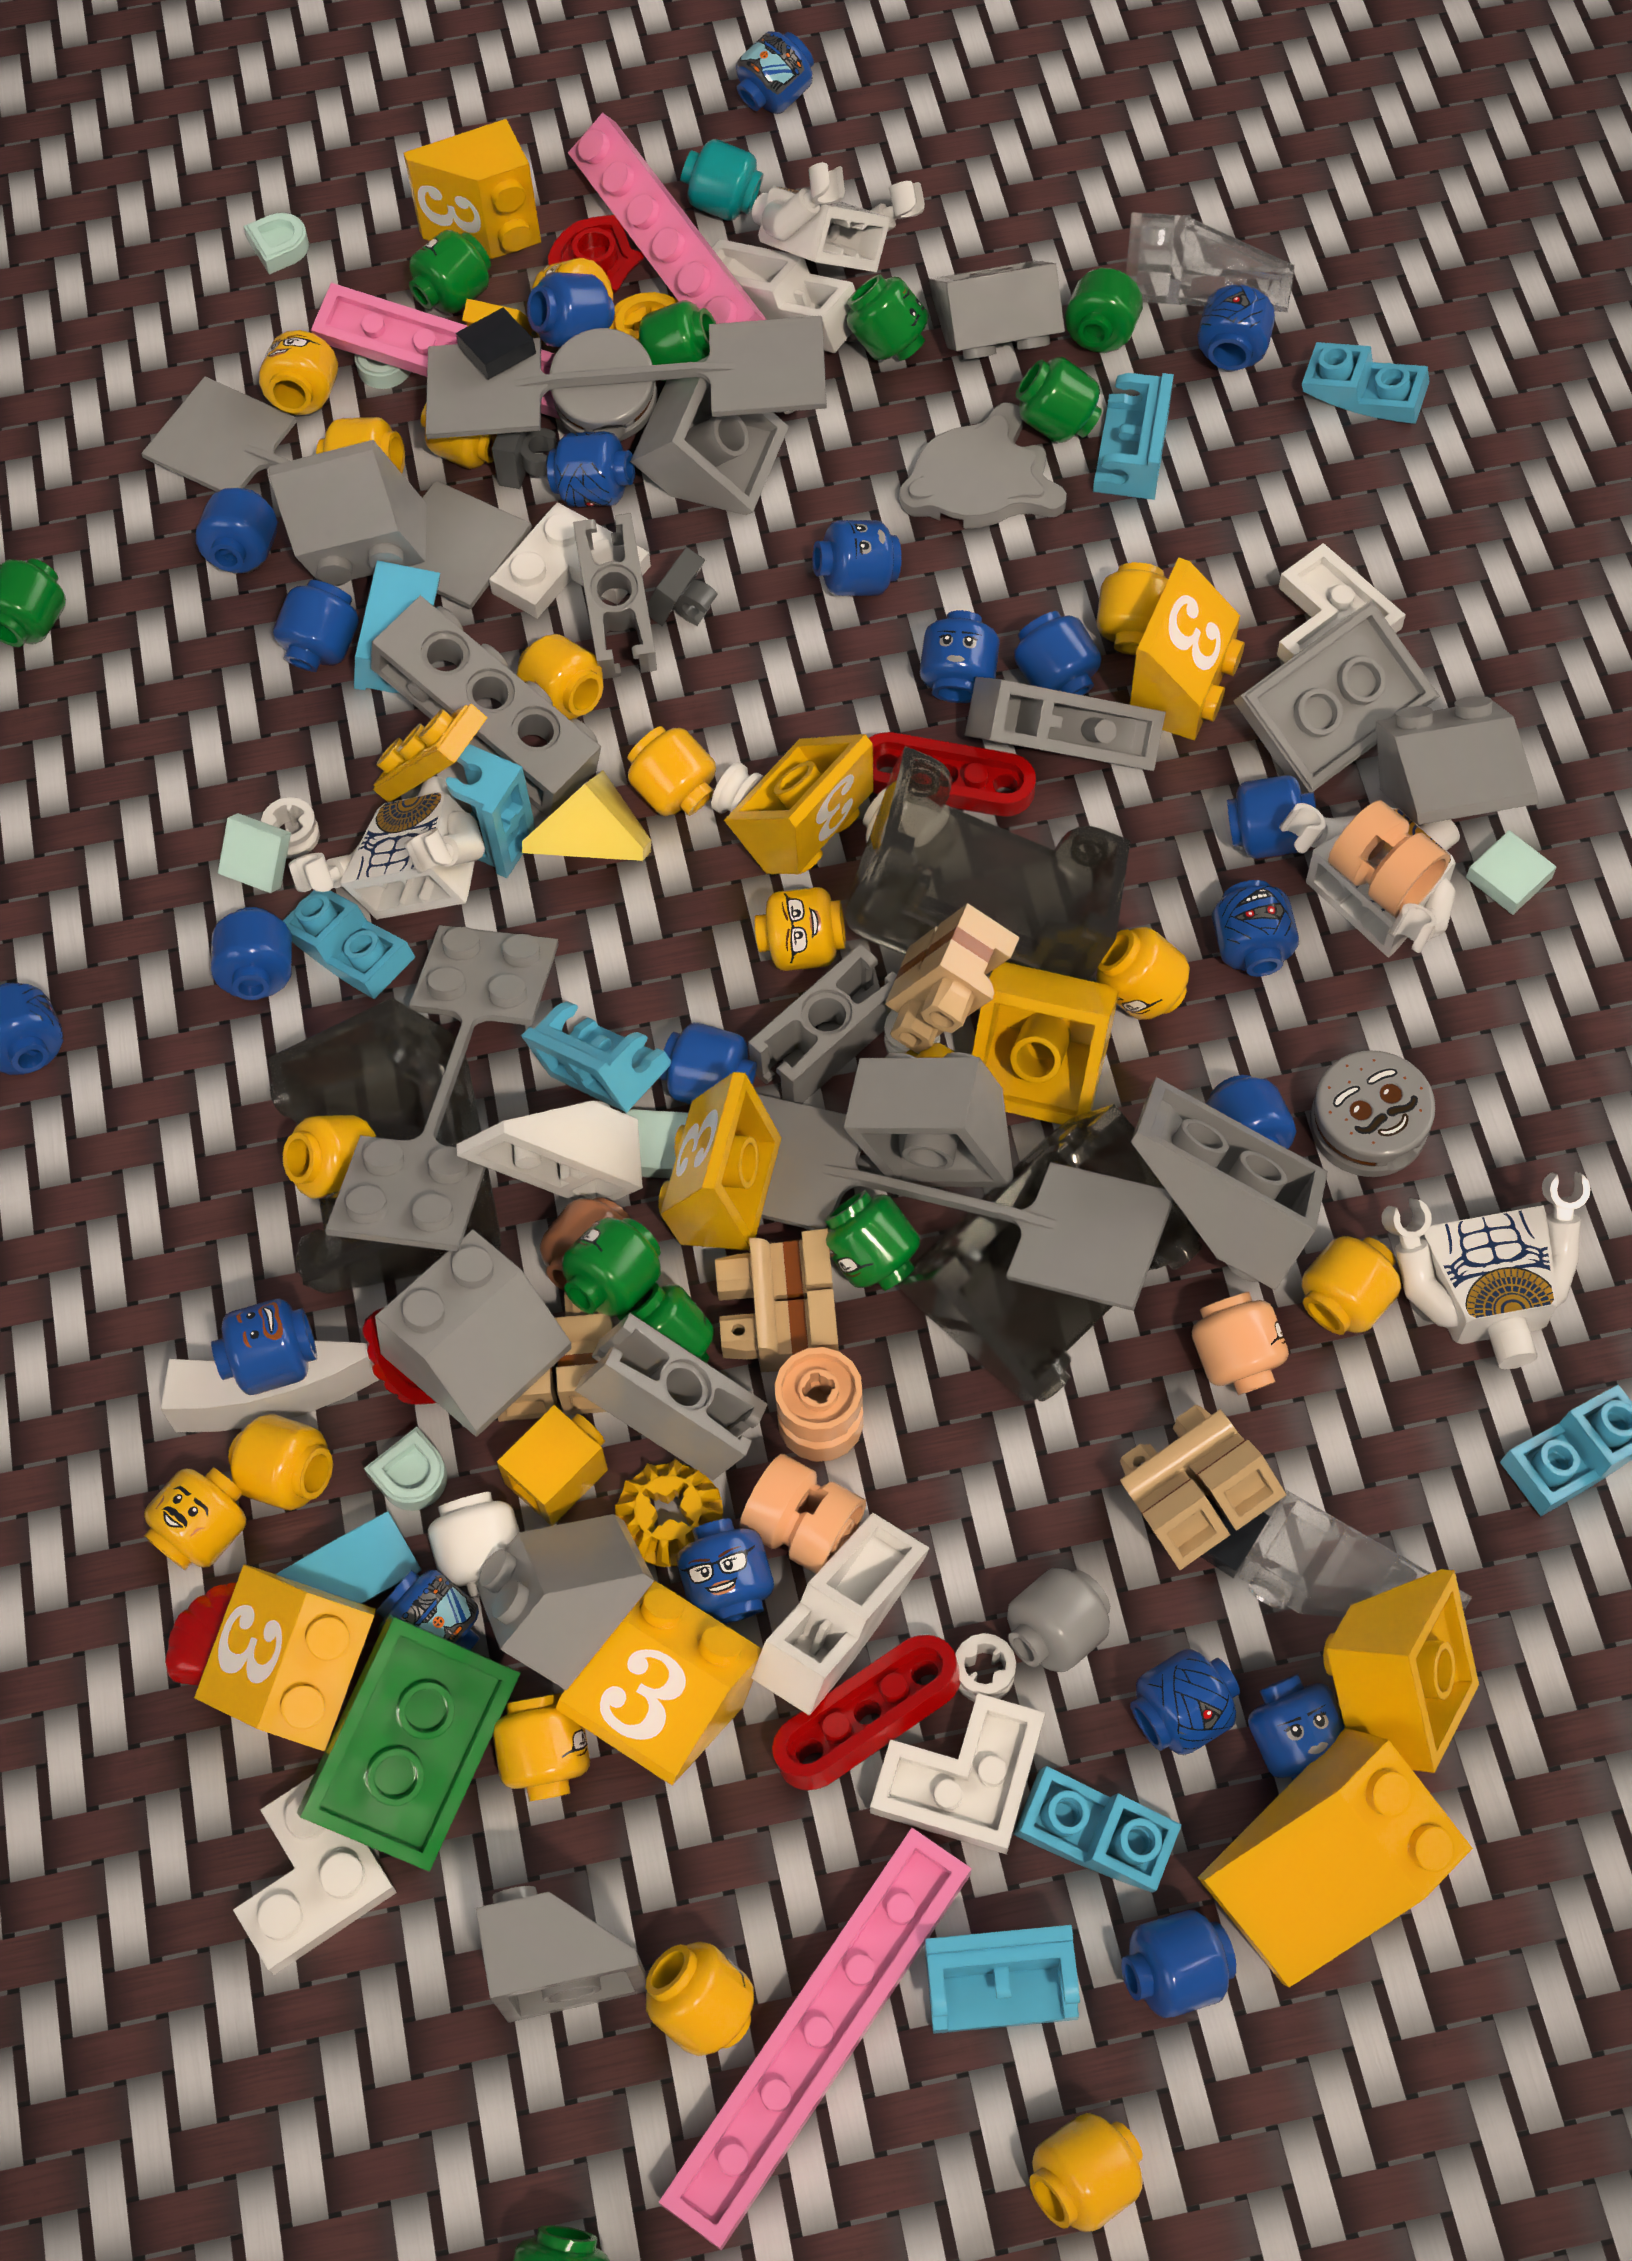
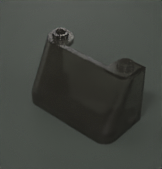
M905 746L893 767L850 891L845 911L847 925L854 933L864 939L906 955L911 944L934 927H938L941 922L968 903L1020 937L1011 958L1005 962L1089 981L1116 940L1130 840L1093 826H1082L1068 831L1061 838L1055 850L945 805L952 786L949 770L935 758ZM992 971L986 975L988 978L990 977Z
M390 998L270 1056L271 1098L275 1107L282 1115L290 1117L297 1123L312 1116L355 1115L367 1121L378 1138L411 1140L420 1136L425 1129L456 1038L445 1028L399 1001ZM466 1055L464 1056L436 1137V1141L445 1146L457 1147L456 1144L481 1132ZM486 1167L464 1237L473 1229L499 1250L501 1246L500 1228L489 1170ZM337 1198L319 1199L324 1230L316 1229L301 1237L299 1252L296 1255V1265L302 1277L303 1285L322 1293L333 1294L422 1275L448 1250L326 1235L325 1229Z
M1112 1104L1077 1115L1060 1125L1013 1168L1012 1183L1006 1188H992L981 1200L1020 1210L1029 1207L1037 1198L1050 1162L1165 1188L1131 1143L1135 1128L1117 1106ZM1175 1201L1173 1202L1149 1270L1158 1269L1167 1264L1172 1270H1176L1195 1257L1203 1246L1198 1240L1201 1236ZM967 1212L913 1263L915 1267L913 1272L898 1283L897 1286L918 1309L1020 1400L1038 1399L1039 1402H1043L1056 1394L1070 1378V1375L1065 1370L1070 1364L1072 1357L1067 1351L1112 1305L1008 1280L1006 1275L1021 1239L1020 1228L1008 1221Z

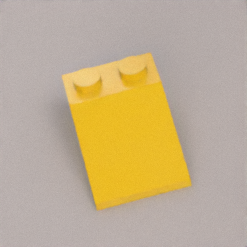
M1344 1728L1332 1746L1322 1756L1310 1763L1197 1878L1279 1981L1290 1988L1423 1901L1473 1848L1388 1739Z

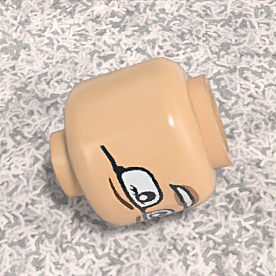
M1245 1292L1201 1308L1200 1312L1203 1319L1193 1326L1192 1338L1209 1382L1217 1386L1234 1384L1237 1395L1275 1383L1271 1370L1281 1366L1287 1360L1289 1353L1271 1304L1263 1300L1252 1301L1250 1293Z

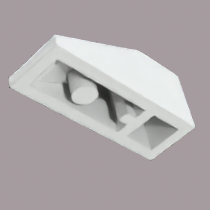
M586 1101L504 1120L456 1144L458 1157L573 1201L581 1198L594 1199L597 1197L616 1201L643 1188L638 1119L615 1110L609 1104L601 1101Z

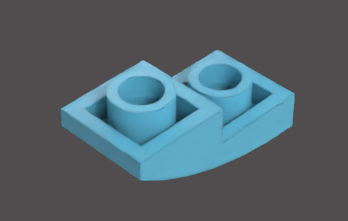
M1316 342L1302 381L1303 392L1348 411L1379 419L1416 424L1429 385L1428 366L1373 362L1371 346Z
M313 890L283 920L291 931L292 942L337 977L373 999L415 958L414 953L405 940L367 921L357 904L332 891L317 892Z
M1618 1384L1570 1410L1560 1423L1510 1449L1500 1461L1501 1465L1540 1516L1545 1515L1584 1492L1632 1460V1401Z
M389 1511L300 1559L276 1575L360 1604H365L398 1586L411 1570L417 1574L422 1569Z
M1045 1766L1038 1771L1013 1835L1085 1868L1140 1889L1155 1892L1164 1873L1181 1824L1119 1793L1109 1797Z

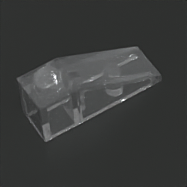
M1132 212L1126 274L1137 283L1142 293L1143 302L1205 306L1208 297L1217 289L1229 285H1246L1256 288L1266 295L1274 306V311L1288 312L1295 265L1188 216Z
M1286 1490L1285 1493L1287 1495L1279 1501L1248 1553L1239 1578L1249 1584V1591L1257 1599L1271 1607L1284 1609L1287 1606L1300 1614L1343 1618L1350 1605L1428 1575L1430 1572ZM1459 1589L1464 1611L1472 1596Z

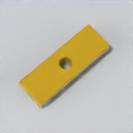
M473 704L464 705L450 715L441 709L425 727L422 724L417 725L404 741L397 738L385 750L376 764L383 772L373 784L375 786L373 790L389 803L453 765L488 717Z

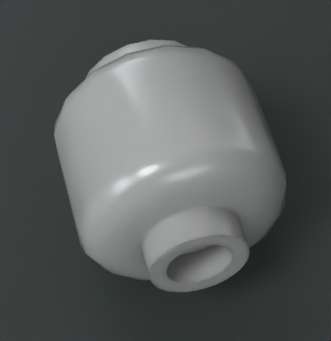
M1051 1568L1010 1602L1007 1615L1011 1630L1009 1643L1016 1655L1031 1667L1040 1665L1049 1671L1066 1672L1077 1665L1107 1638L1110 1627L1108 1613H1110L1111 1606L1109 1599L1097 1581L1087 1573L1080 1570L1071 1572L1067 1569Z

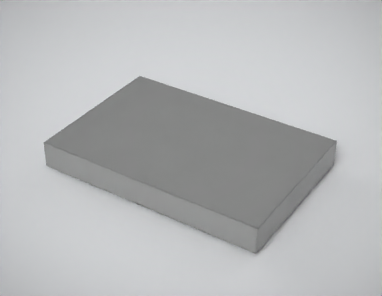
M1370 600L1241 694L1233 702L1284 774L1291 775L1298 780L1301 792L1304 794L1315 791L1377 744V720L1396 717V711L1414 706L1427 707L1439 698L1440 695L1373 600Z

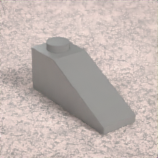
M976 677L965 736L1154 771L1166 712L1002 679Z

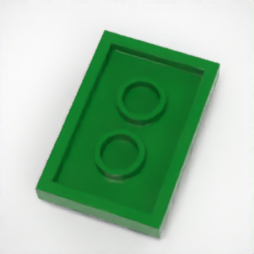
M389 1614L301 1801L297 1814L300 1818L430 1872L493 1735L494 1726L500 1719L521 1673Z

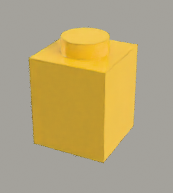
M555 1405L497 1461L505 1485L551 1526L608 1471L601 1447L605 1443V1439L601 1433L582 1415L576 1414L570 1419Z

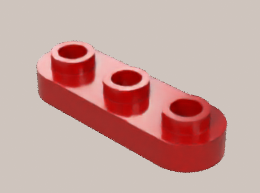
M882 732L869 737L873 743V792L879 794L890 785L899 788L904 784L911 783L921 787L946 807L996 816L1017 815L1025 811L1034 799L1036 785L1034 768L1025 758L1017 754L894 732ZM884 767H892L897 771L887 773L879 770ZM949 777L954 779L955 782L949 784L938 782L937 780ZM999 788H1010L1014 792L1000 793L996 790Z
M932 1635L911 1637L830 1691L810 1716L801 1711L785 1722L777 1731L772 1745L773 1757L783 1779L791 1786L801 1790L823 1788L886 1746L890 1739H896L949 1702L960 1687L959 1665L952 1647L945 1640ZM932 1674L937 1676L926 1685L917 1684L918 1680L925 1675ZM868 1714H880V1717L870 1724L860 1723ZM812 1753L823 1754L821 1758L812 1763H802Z

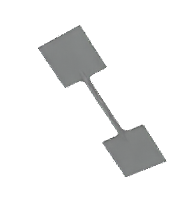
M822 316L709 324L710 353L705 362L552 374L542 372L541 339L533 338L536 354L489 380L462 352L458 344L428 346L427 439L540 431L541 399L549 390L694 377L706 380L711 386L712 417L827 408Z
M205 376L141 454L144 459L216 492L225 488H245L257 472L267 469L269 466L290 461L276 455L275 450L297 423V419L286 412ZM435 480L422 497L427 503L426 562L408 567L439 572L440 583L437 594L472 609L490 585V577L519 546L532 528V525L528 521Z
M439 925L410 1001L409 1010L412 1012L452 1016L461 1022V1027L423 1133L411 1140H394L360 1135L326 1226V1235L459 1251L486 1167L458 1157L457 1147L442 1145L436 1141V1137L474 1027L486 1021L533 1025L559 945L558 939Z
M758 1094L782 1137L761 1218L809 1230L827 1229L829 1226L824 1220L838 1207L843 1195L854 1187L863 1186L1016 1224L1021 1230V1239L1006 1275L1008 1280L1134 1311L1174 1202L1166 1189L1050 1162L1036 1200L1029 1207L1020 1210L990 1201L859 1171L857 1161L862 1149L844 1129L846 1114Z

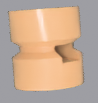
M1379 800L1365 807L1348 824L1330 851L1328 863L1355 886L1368 883L1369 897L1394 918H1397L1403 905L1408 903L1419 905L1432 891L1448 867L1450 855L1423 833H1416L1410 836L1408 834L1410 826L1408 821L1382 800Z
M825 1347L806 1348L792 1355L779 1369L775 1381L776 1406L781 1437L790 1450L799 1457L811 1461H831L847 1454L859 1441L864 1426L861 1375L854 1363L836 1350Z
M780 1454L767 1467L754 1487L742 1513L739 1528L755 1530L761 1536L763 1544L771 1549H776L783 1544L789 1547L790 1560L817 1574L858 1529L866 1508V1499L835 1482H829L821 1487L817 1484L816 1471L785 1454Z

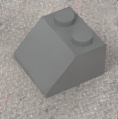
M1033 260L929 279L930 291L946 346L954 351L963 350L964 359L997 354L995 344L1017 341V349L1046 346L1050 344V334L1065 332L1056 263Z
M709 356L703 358L698 362H705ZM697 377L668 379L630 462L671 497L748 515L753 513L789 426L775 413L712 417L711 386L706 380Z
M374 440L269 466V479L294 555L318 581L331 585H341L353 579L374 575L377 560L403 566L426 562L427 503Z
M1484 696L1464 697L1455 701V707L1435 711L1424 706L1407 707L1396 711V717L1376 721L1380 790L1417 825L1538 804L1537 789L1514 716L1491 698Z
M952 1052L946 1054L943 1058H916L904 1053H891L886 1055L885 1058H859L844 1129L884 1176L927 1187L1011 1188L1013 1169L1003 1088L980 1057L962 1052Z
M473 1229L463 1237L458 1252L448 1251L375 1316L381 1355L476 1437L571 1350V1341L523 1271Z
M611 1514L518 1533L505 1550L500 1549L487 1560L480 1573L479 1583L476 1587L500 1650L567 1690L652 1585L654 1579L624 1520Z
M534 1886L514 1887L494 1894V1904L476 1908L490 1999L508 2023L647 1992L645 1988L647 1973L636 1949L550 1892L537 1894L536 1887Z

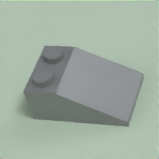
M1156 1077L1148 1091L1131 1143L1216 1258L1225 1262L1229 1269L1240 1278L1250 1282L1259 1281L1276 1290L1316 1231L1328 1171Z

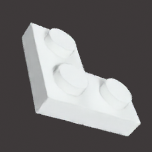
M557 502L490 577L489 583L492 594L538 619L571 580L583 586L573 522L588 519ZM596 523L597 532L592 533L594 550H591L593 562L596 565L611 561L622 562L625 559L624 545L614 546L611 538V533L613 532ZM637 546L643 576L651 567L648 551ZM611 588L605 591L602 597L618 605L628 592L621 588Z
M1324 543L1281 573L1279 589L1312 617L1279 641L1277 656L1284 662H1287L1370 600H1373L1395 633L1403 627L1405 614Z
M977 1693L959 1759L890 1739L870 1805V1813L1007 1855L1043 1726L1045 1712Z
M314 1775L260 1809L295 1869L233 1909L265 1966L273 1975L397 1893L369 1846L299 1817L297 1810Z

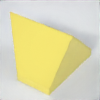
M602 770L586 782L522 841V853L643 861L651 853V839L604 770Z

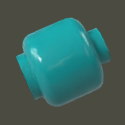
M712 139L703 146L700 153L693 150L689 152L680 181L689 185L687 198L691 206L726 221H733L739 217L741 212L750 214L757 199L764 173L757 171V160L752 153L721 140Z

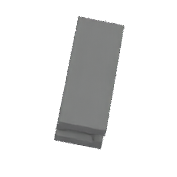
M631 513L615 515L616 532L611 533L614 546L624 545L625 559L622 562L611 561L596 565L591 554V550H594L592 533L597 532L595 520L588 519L573 522L597 665L602 667L603 679L621 676L620 663L614 664L612 649L607 650V632L623 631L629 628L636 629L640 645L633 646L632 653L633 659H639L641 673L657 671L656 652ZM611 588H621L630 594L629 599L625 603L617 606L604 603L600 597Z
M861 943L748 1042L750 1060L757 1062L756 1076L765 1084H768L775 1078V1073L771 1070L773 1066L797 1049L802 1050L805 1054L793 1067L784 1061L776 1068V1073L781 1076L783 1100L803 1104L884 1031L886 1017L892 1010L885 1005V1002L897 974L893 971L885 977V985L863 1002L859 1004L854 1003L851 998L861 988L867 991L874 985L873 968L878 964L877 958ZM824 1022H833L841 1026L833 1031H821L815 1028Z
M631 1313L599 1340L592 1354V1358L597 1360L598 1363L581 1377L575 1389L577 1393L694 1469L699 1470L711 1480H715L746 1456L752 1441L741 1434L750 1427L754 1428L759 1424L768 1405L766 1402Z

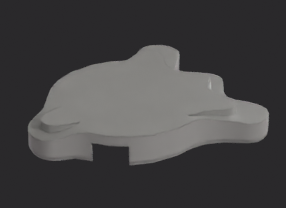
M1001 403L995 407L989 417L983 422L951 429L937 435L927 443L919 455L912 475L900 488V505L907 514L913 517H931L940 521V513L952 518L962 519L963 528L975 529L997 524L1019 514L1057 517L1066 508L1067 493L1060 485L1048 480L1043 475L1046 465V452L1044 448L1038 445L1020 447L1015 444L1023 428L1019 406L1013 403Z

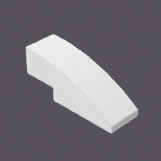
M719 239L712 247L767 320L822 316L824 350L835 353L851 335L852 331L846 324V318L851 309L847 301L856 291L853 282L810 274L804 258L787 252Z
M315 1341L317 1360L308 1362L309 1369L304 1380L257 1395L245 1394L238 1387L234 1377L222 1380L215 1361L169 1359L161 1410L175 1432L227 1431L245 1428L259 1416L274 1414L289 1419L307 1414L345 1399L380 1379L373 1373L372 1361L369 1359L367 1352L368 1343Z
M872 1513L808 1582L800 1603L766 1639L751 1678L810 1716L879 1627L925 1559L929 1547Z

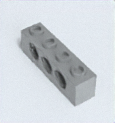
M420 595L372 641L371 669L430 719L441 709L450 715L464 705L468 706L469 704H473L488 717L469 744L522 766L530 803L547 817L579 790L597 771L601 745L598 744L592 730L578 719L569 720L553 706L549 695L539 685L532 681L525 683L508 669L505 659L496 649L488 644L480 645L466 634L459 620L448 609L442 606L435 608ZM445 660L454 663L457 668L451 671H440L431 664L436 661ZM481 698H493L498 700L502 706L496 709H486L478 705L476 701ZM527 735H537L545 739L548 744L542 747H531L526 745L521 738Z

